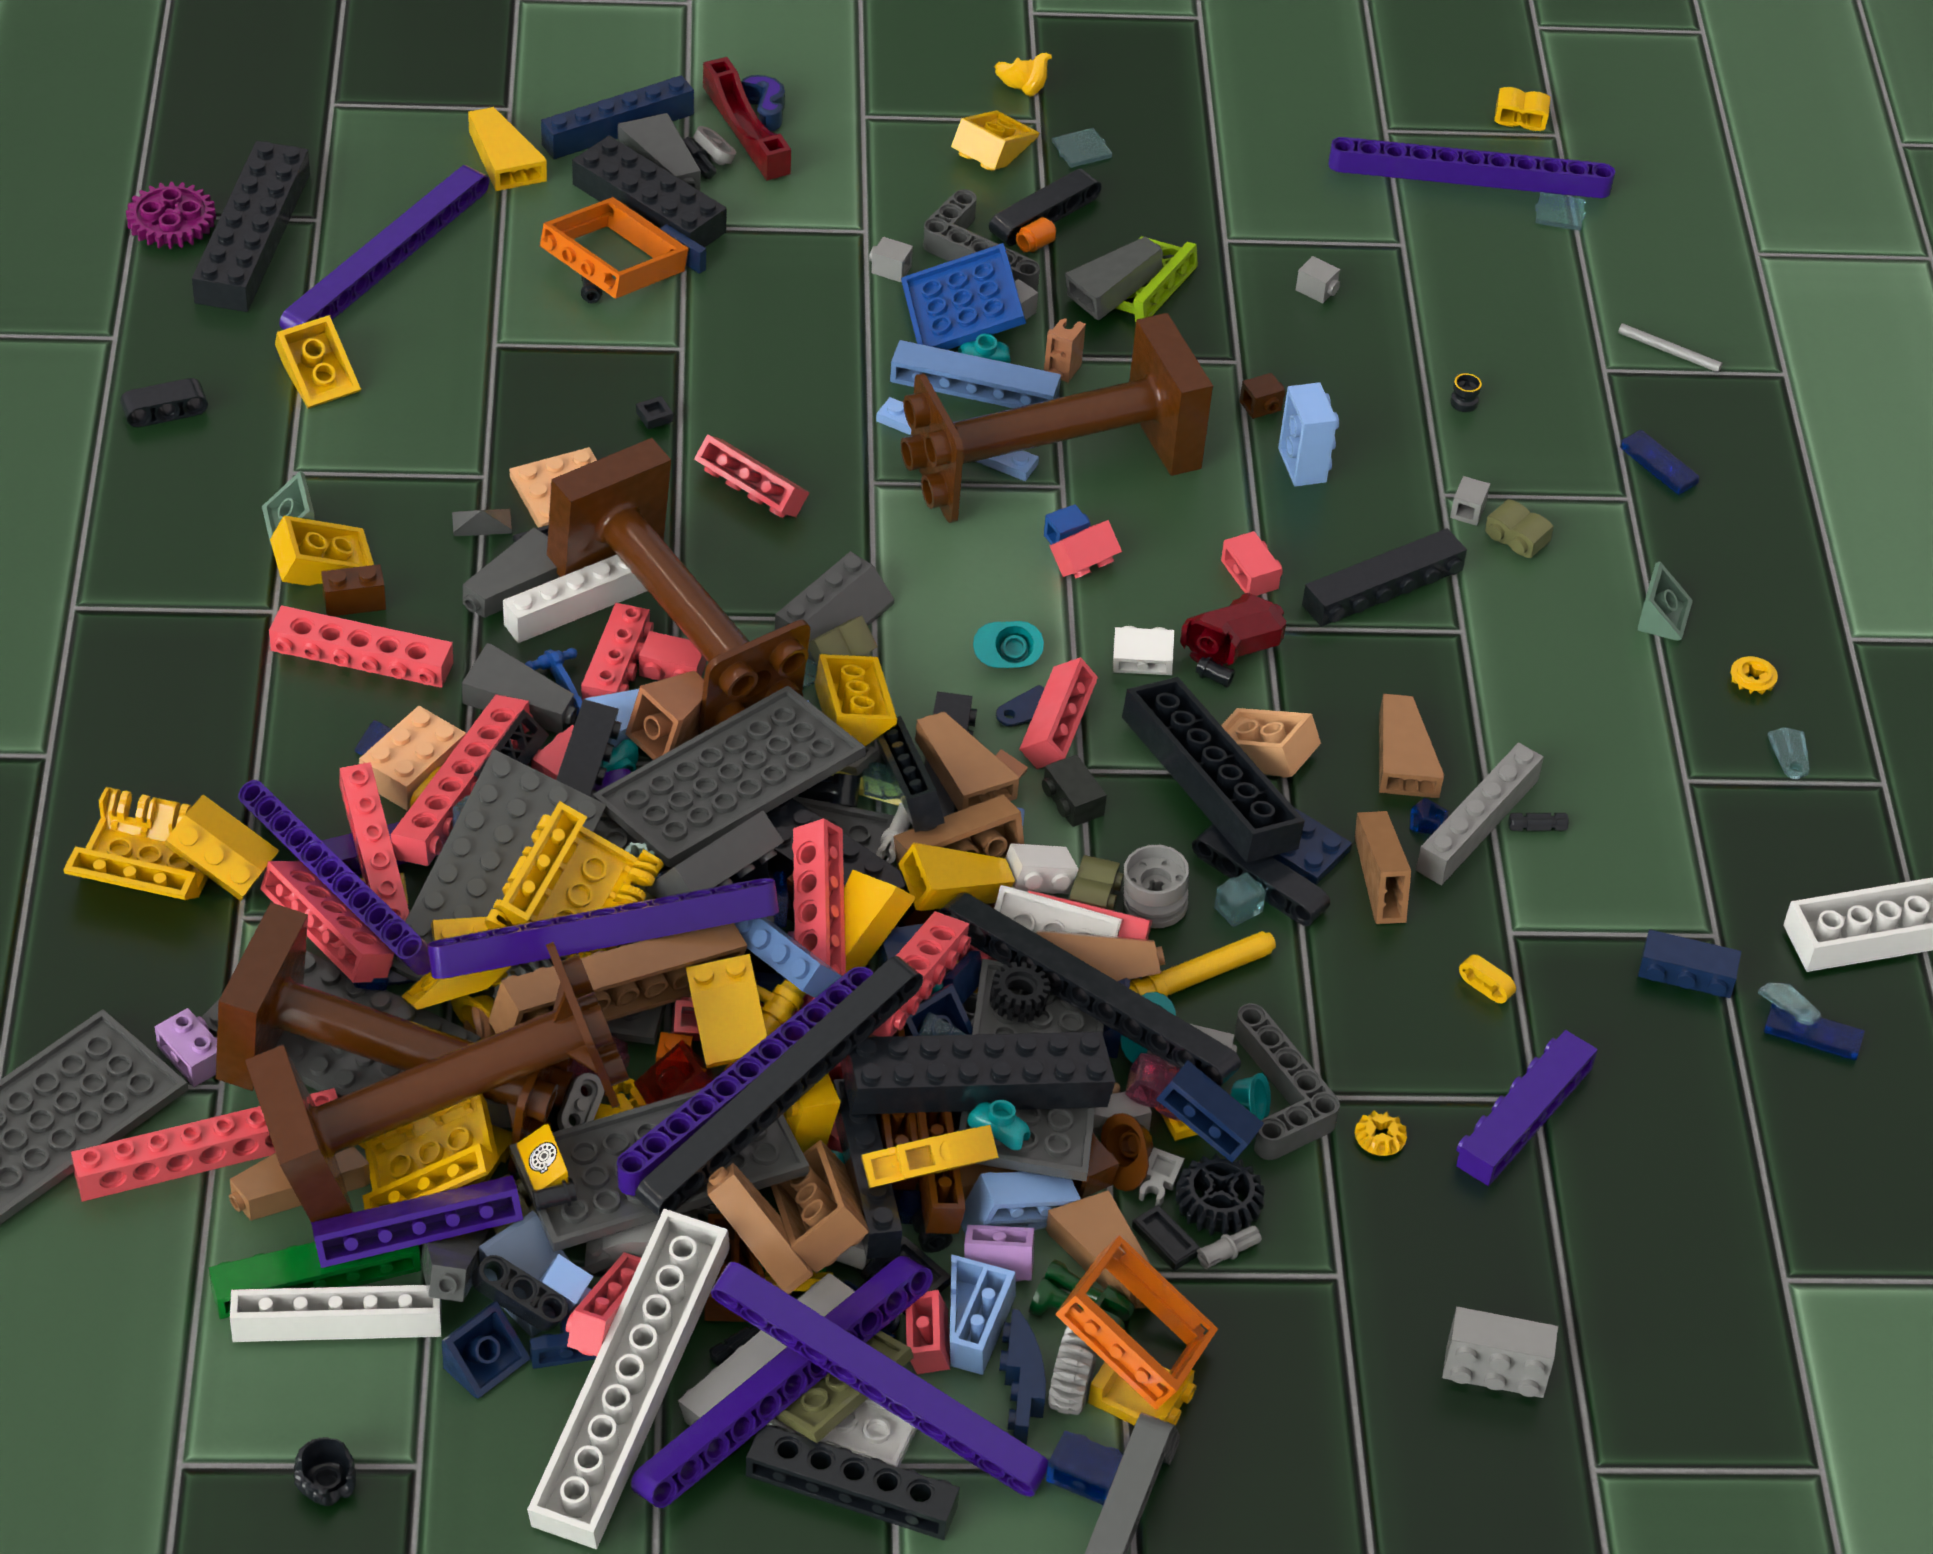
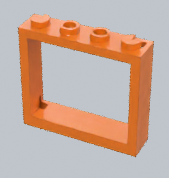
M614 197L543 223L540 247L615 299L684 272L689 250L688 247ZM604 227H609L653 259L618 271L573 239Z
M1120 1235L1097 1256L1055 1314L1155 1410L1178 1391L1218 1330L1207 1317ZM1104 1268L1117 1278L1187 1345L1170 1372L1159 1364L1086 1294ZM1200 1323L1208 1330L1206 1334H1203L1205 1329L1200 1325Z

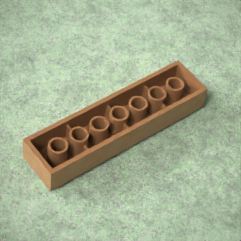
M732 923L637 943H628L612 950L597 951L591 956L581 958L607 1022L672 1003L684 997H691L686 967L744 955L748 945L735 924ZM554 966L548 968L541 967L520 976L512 975L501 981L489 1018V1023L496 1034L553 1011L560 985V980Z

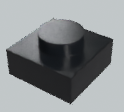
M662 396L636 404V413L647 429L673 422L674 413Z

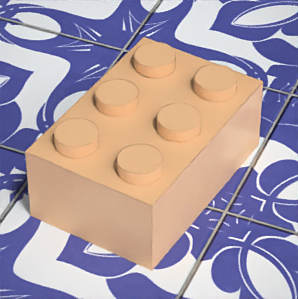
M418 706L359 758V764L371 762L379 794L408 811L414 791L438 766L444 764L466 735V732L425 708Z

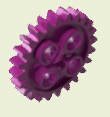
M170 182L167 187L159 183V188L157 189L150 185L149 192L140 190V197H132L133 202L128 203V210H126L128 229H131L132 235H138V241L147 239V245L157 242L158 248H161L163 244H168L169 249H172L173 244H178L182 248L183 242L186 241L193 245L194 238L203 240V233L210 234V227L215 226L214 220H216L214 201H211L210 195H204L203 189L195 191V185L185 188L184 182L179 186H175L173 182Z

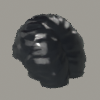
M328 1437L312 1439L302 1446L297 1453L294 1465V1483L298 1490L313 1500V1502L324 1506H332L340 1497L348 1498L351 1496L355 1489L356 1469L354 1458L344 1442L338 1439Z

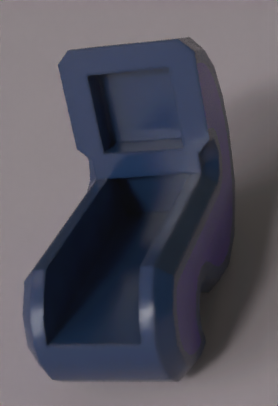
M751 75L743 78L741 84L749 103L758 105L757 111L760 113L758 119L770 132L779 129L783 122V110L785 108L784 85L775 78L763 75Z

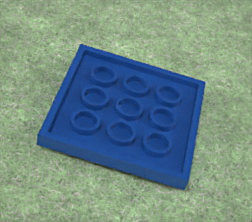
M1004 243L901 278L917 344L948 350L961 346L963 343L975 341L980 334L993 335L1026 324Z

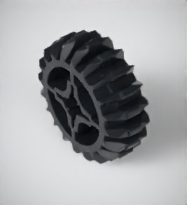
M1216 1153L1212 1160H1209L1204 1155L1199 1162L1192 1160L1189 1168L1183 1169L1179 1181H1177L1175 1197L1176 1205H1179L1180 1215L1186 1216L1187 1225L1197 1223L1198 1232L1205 1228L1209 1230V1234L1212 1236L1215 1231L1221 1232L1222 1235L1228 1234V1231L1235 1234L1241 1231V1228L1246 1229L1252 1225V1222H1257L1260 1212L1264 1207L1265 1200L1263 1198L1265 1190L1264 1186L1261 1185L1260 1175H1254L1253 1166L1243 1167L1242 1159L1233 1163L1227 1158L1220 1159ZM1197 1189L1202 1191V1198H1199L1195 1191ZM1239 1192L1243 1195L1245 1199L1243 1202H1241L1238 1199Z

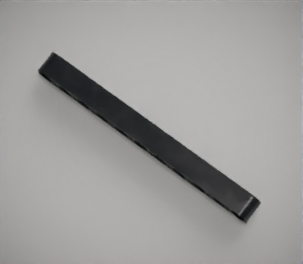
M965 892L960 893L939 910V913L970 923L968 936L971 937L970 945L1002 964H1006L1009 968L1011 962H1016L1017 967H1021L1022 962L1027 963L1026 968L1029 969L1032 965L1038 967L1037 973L1043 971L1045 978H1048L1050 981L1049 992L1175 1067L1181 1069L1187 1061H1190L1220 1087L1240 1069L1241 1061L1239 1056L1228 1046L974 896Z
M894 956L887 960L646 1176L636 1189V1198L659 1218L663 1209L675 1212L708 1182L709 1177L717 1169L725 1167L911 999L922 986L923 976L899 956Z

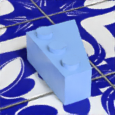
M1023 1171L983 1173L978 1177L965 1201L966 1210L961 1226L965 1236L967 1224L1034 1228L1035 1231L1046 1228L1048 1210L1080 1200L1081 1198L1072 1179Z
M951 1254L950 1366L980 1375L984 1374L1016 1297L1015 1271Z

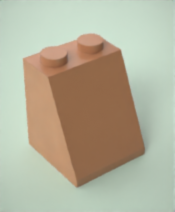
M691 671L641 685L625 734L653 760L698 736L704 679L696 671Z

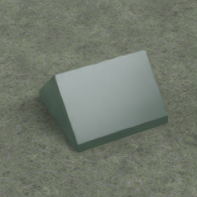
M299 471L262 505L269 540L284 515L315 520L305 474L302 471Z
M1661 561L1655 564L1637 631L1678 641L1683 637L1693 600Z

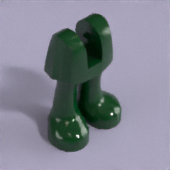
M1054 1259L1049 1265L1045 1277L1042 1278L1037 1287L1028 1312L1036 1316H1042L1051 1307L1059 1309L1070 1295L1061 1289L1072 1292L1081 1278L1070 1272L1064 1263ZM1108 1285L1104 1291L1091 1286L1086 1294L1124 1329L1125 1324L1123 1321H1128L1135 1310L1133 1303L1111 1285Z

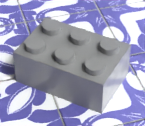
M1456 1306L1446 1346L1442 1378L1453 1380L1460 1384H1474L1491 1390H1504L1520 1393L1527 1397L1543 1398L1554 1362L1558 1326Z

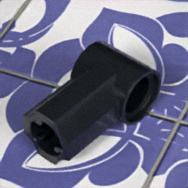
M835 773L834 776H830L798 794V797L848 807H857L861 776Z

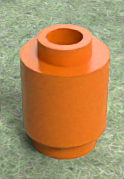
M1041 217L1022 227L1016 235V242L1022 251L1035 252L1055 240L1056 227L1052 221Z

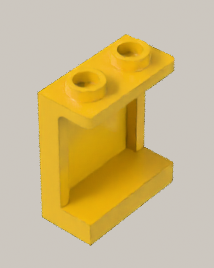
M1104 1362L1090 1384L1088 1403L1134 1426L1141 1412L1176 1426L1181 1415V1405L1183 1402L1188 1404L1196 1391L1197 1385L1193 1384L1195 1371L1191 1370L1178 1391L1155 1410Z

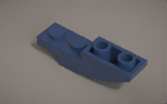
M1012 1309L1011 1323L1004 1322L1002 1342L1009 1344L1008 1351L1001 1350L999 1371H1006L1005 1385L1011 1386L1010 1401L1017 1402L1016 1410L1009 1409L1007 1430H1013V1437L1027 1445L1030 1417L1043 1418L1046 1394L1045 1370L1041 1351L1033 1331L1019 1310Z

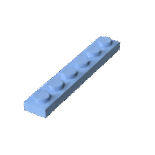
M889 397L877 412L876 422L911 435V428L905 417L903 402ZM1022 450L976 462L1026 481L1038 466L1039 456Z

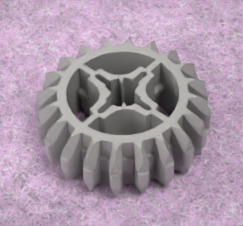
M1068 1326L1065 1329L1056 1358L1048 1403L1051 1409L1057 1410L1059 1413L1079 1415L1085 1406L1098 1355Z

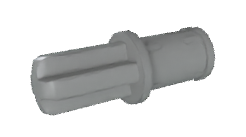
M1256 1226L1248 1227L1231 1236L1223 1234L1217 1242L1198 1249L1197 1257L1202 1267L1209 1269L1223 1260L1237 1258L1239 1252L1260 1243L1262 1238Z

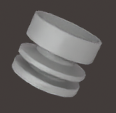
M1147 845L1136 849L1128 856L1124 863L1125 912L1152 920L1151 928H1165L1176 924L1184 917L1188 909L1189 868L1185 857L1174 848L1164 845Z

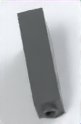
M668 113L618 124V141L700 191L701 171Z
M1145 236L1065 273L1067 296L1095 319H1102L1159 273L1162 269L1163 258L1161 247Z
M533 527L463 584V605L469 611L476 612L486 618L503 610L504 599L559 578L556 565L547 556L548 536Z
M489 643L485 645L462 682L463 704L484 710L495 695L529 701L530 714L533 715V719L544 730L557 734L564 732L568 725H572L577 716L573 693Z
M490 1229L419 1245L420 1262L429 1297L459 1302L464 1301L473 1285L471 1277L473 1271L480 1264L479 1246L489 1240Z

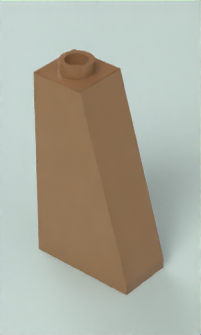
M1383 694L1379 713V793L1439 798L1444 773L1413 696Z
M946 712L928 715L917 720L915 741L958 811L1003 794L1010 801L1017 799L1018 775Z
M1359 812L1356 819L1355 841L1375 923H1406L1411 869L1388 812Z
M1043 930L1036 931V934L1116 981L1124 978L1129 980L1161 973L1160 966L1165 965L1162 946L1156 947L1154 940Z
M354 1146L335 1154L347 1192L365 1187L371 1183L369 1162ZM276 1153L230 1179V1202L236 1211H243L250 1221L302 1206L279 1164Z
M732 1163L726 1169L724 1167L717 1169L708 1179L707 1195L779 1288L790 1294L813 1276V1270L791 1248L781 1216L739 1168Z
M1109 1190L1048 1210L1047 1233L1085 1271L1089 1269L1097 1256L1119 1235L1150 1264ZM1104 1268L1096 1279L1104 1289L1111 1285L1133 1303L1135 1309L1146 1308L1136 1296Z

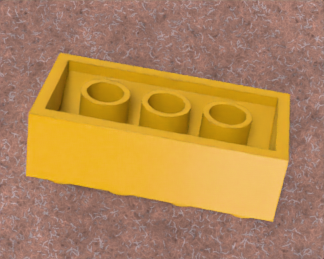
M819 654L815 688L822 713L864 746H867L896 725L897 717L878 657Z

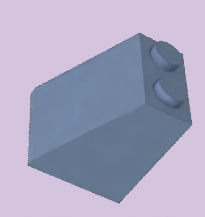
M531 1211L523 1217L524 1220L513 1223L479 1246L480 1263L485 1257L497 1255L540 1281L548 1266L558 1254L569 1260L563 1250L553 1251L540 1218L534 1211ZM484 1269V1274L489 1280L497 1281V1275L493 1270ZM513 1287V1292L517 1298L526 1299V1293L522 1288ZM576 1304L569 1313H572L578 1305ZM542 1305L544 1314L547 1317L555 1318L554 1310L550 1306ZM503 1308L531 1338L542 1331Z

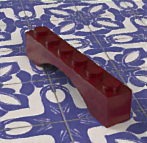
M723 57L703 62L704 90L766 181L791 174V148L781 134L770 132L758 119L746 97L738 71L729 58Z

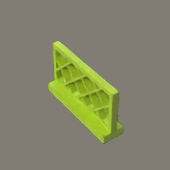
M1150 239L1161 247L1163 256H1174L1167 259L1162 258V269L1149 281L1147 286L1141 287L1127 298L1135 297L1133 303L1123 301L1115 309L1135 314V322L1137 319L1153 316L1197 268V244L1186 242L1183 247H1178Z

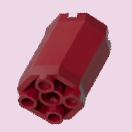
M1245 593L1240 598L1233 600L1228 607L1188 618L1182 625L1180 643L1184 649L1186 646L1192 651L1190 657L1197 663L1202 657L1208 658L1210 656L1213 658L1212 661L1221 665L1228 663V666L1233 664L1238 657L1280 645L1284 639L1287 621L1283 617L1284 610L1280 605L1250 593Z

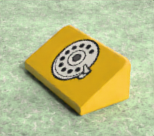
M549 1124L540 1127L516 1144L533 1190L562 1184L561 1180L563 1179L568 1182V1171Z

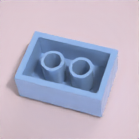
M1320 382L1288 386L1278 449L1294 487L1326 483L1328 471L1332 469L1331 453L1336 447L1335 430L1339 428V417L1336 412H1333L1330 396L1324 392Z

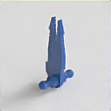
M569 648L567 651L561 652L560 650L554 651L550 649L545 651L544 655L539 656L537 660L527 661L525 665L533 670L539 668L542 670L549 669L556 683L574 694V707L577 708L578 716L583 701L562 665L565 660L575 659L578 654L577 650Z

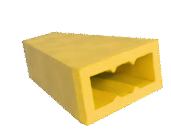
M494 107L468 112L470 136L495 191L547 181L546 158Z
M913 842L898 863L909 893L915 896L914 906L919 911L941 909L958 894L964 892L985 904L996 903L1000 886L1012 887L1015 883L1005 858Z
M852 870L844 887L846 973L855 967H865L915 899V896L897 886L856 870Z

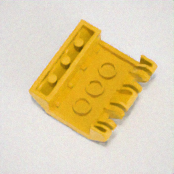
M106 787L99 799L101 818L86 848L75 846L64 867V874L182 900L199 898L208 877L164 845L166 838L190 810L191 805L183 803L180 808L179 802L156 797L151 799L150 796L142 794L138 801L135 818L129 817L132 792L122 791L121 793L120 789Z
M559 801L501 901L499 908L513 925H519L644 901L646 898L645 892L630 884L651 887L655 881L654 877L658 876L664 863L661 859L644 849L637 858L583 827L587 816ZM617 946L567 955V957L570 958L579 954L580 958L591 956L597 951H608L617 948Z
M483 1094L358 1144L365 1149L366 1160L369 1162V1175L372 1191L362 1196L364 1209H371L459 1188L488 1175L499 1157L487 1102Z

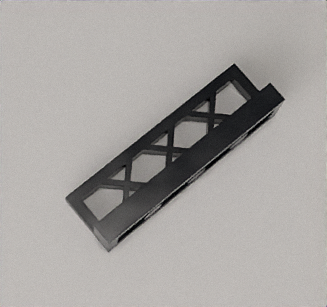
M523 709L517 714L492 750H497L528 765L549 734ZM521 722L532 732L531 735L524 733ZM511 739L517 740V749H513ZM492 750L475 771L474 775L479 778Z

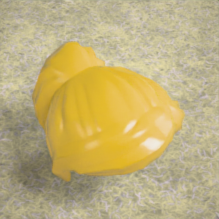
M1041 53L1034 60L1023 61L1016 58L1012 64L997 62L994 66L995 73L1007 86L1021 89L1029 97L1035 96L1045 85L1048 60L1052 59V55Z

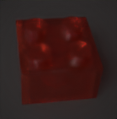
M682 1039L634 1082V1085L645 1103L651 1104L704 1088L716 1077L710 1068L706 1067L705 1061Z

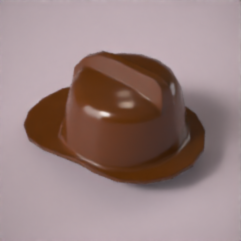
M1126 1113L1114 1114L1106 1120L1102 1127L1101 1143L1120 1163L1113 1185L1122 1191H1132L1139 1187L1146 1178L1149 1168V1157L1153 1149V1140L1150 1132L1143 1125L1139 1124L1133 1116Z

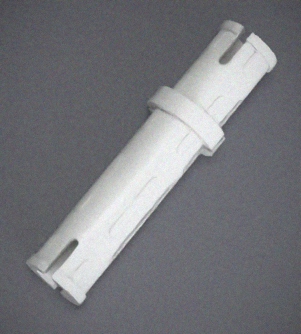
M902 802L898 806L890 827L883 832L881 845L876 852V855L883 860L887 856L886 862L889 864L893 863L896 859L893 836L908 831L911 825Z

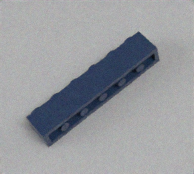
M681 75L542 119V146L554 160L591 148L609 135L618 139L619 123L668 113L672 122L694 115V89Z

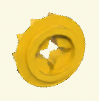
M1742 657L1733 663L1730 671L1732 682L1738 684L1739 690L1748 689L1750 694L1757 691L1763 695L1766 690L1772 691L1778 679L1775 667L1759 657Z
M1373 1110L1368 1116L1362 1115L1360 1121L1356 1124L1355 1137L1358 1144L1367 1152L1379 1156H1388L1399 1152L1404 1147L1407 1140L1406 1126L1400 1123L1399 1117L1393 1118L1389 1116L1388 1111L1384 1114H1378ZM1376 1128L1378 1130L1388 1129L1387 1135L1384 1133L1375 1135Z

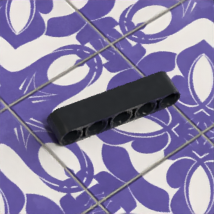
M1077 169L998 212L991 219L989 230L1007 245L1013 246L1017 244L1016 235L1022 227L1041 217L1055 223L1094 201L1101 192V183L1084 170Z
M1211 824L1192 842V849L1198 858L1303 926L1311 925L1330 906L1329 896L1324 890L1272 856L1246 863L1214 824Z

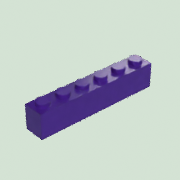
M1567 1030L1557 1039L1553 1037L1546 1045L1544 1054L1540 1058L1535 1057L1531 1061L1526 1074L1523 1077L1518 1076L1513 1081L1509 1093L1505 1097L1501 1095L1496 1100L1488 1117L1483 1115L1479 1119L1471 1136L1465 1135L1461 1139L1456 1149L1459 1152L1456 1167L1489 1187L1592 1070L1598 1049Z
M513 1175L311 1222L320 1266L324 1268L524 1219Z

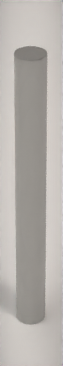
M1622 323L1618 330V333L1717 373H1719L1722 367V362Z

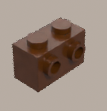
M380 564L321 571L326 615L340 616L386 610L385 586Z

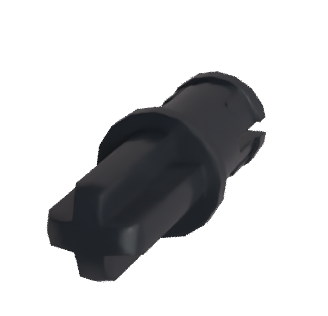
M692 137L684 138L683 141L698 165L701 174L706 179H711L712 175L716 174V168L709 161L708 153L706 150L701 149Z

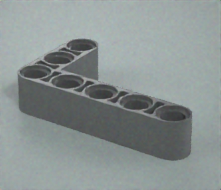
M967 189L956 191L924 223L923 248L927 252L948 262L999 244L966 230L975 220L977 200L976 194ZM1006 248L1014 280L1019 279L1037 291L1040 265L1036 261Z
M1248 1003L1241 1006L1238 1010L1235 1026L1237 1041L1291 1105L1262 1119L1261 1121L1264 1124L1255 1137V1153L1265 1160H1274L1331 1133L1336 1127L1340 1102L1260 1005Z
M1141 1412L1085 1554H1127L1162 1463L1170 1465L1178 1448L1180 1434L1174 1424Z

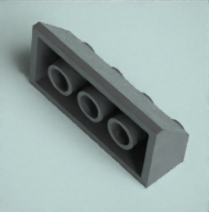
M850 551L775 614V630L797 620H805L811 628L809 639L811 641L844 622L861 615L868 626L894 604V598L875 567ZM808 648V653H809L808 660H810L811 662H813L814 664H816V662H815V660H814V658H813V656H812V654H811V652H810V650H809V648Z
M762 810L656 879L651 887L647 886L645 889L649 894L661 898L732 884L733 881L730 877L737 874L739 879L755 869L752 864L753 862L759 860L762 865L777 855L774 849L782 844L784 840L764 810Z

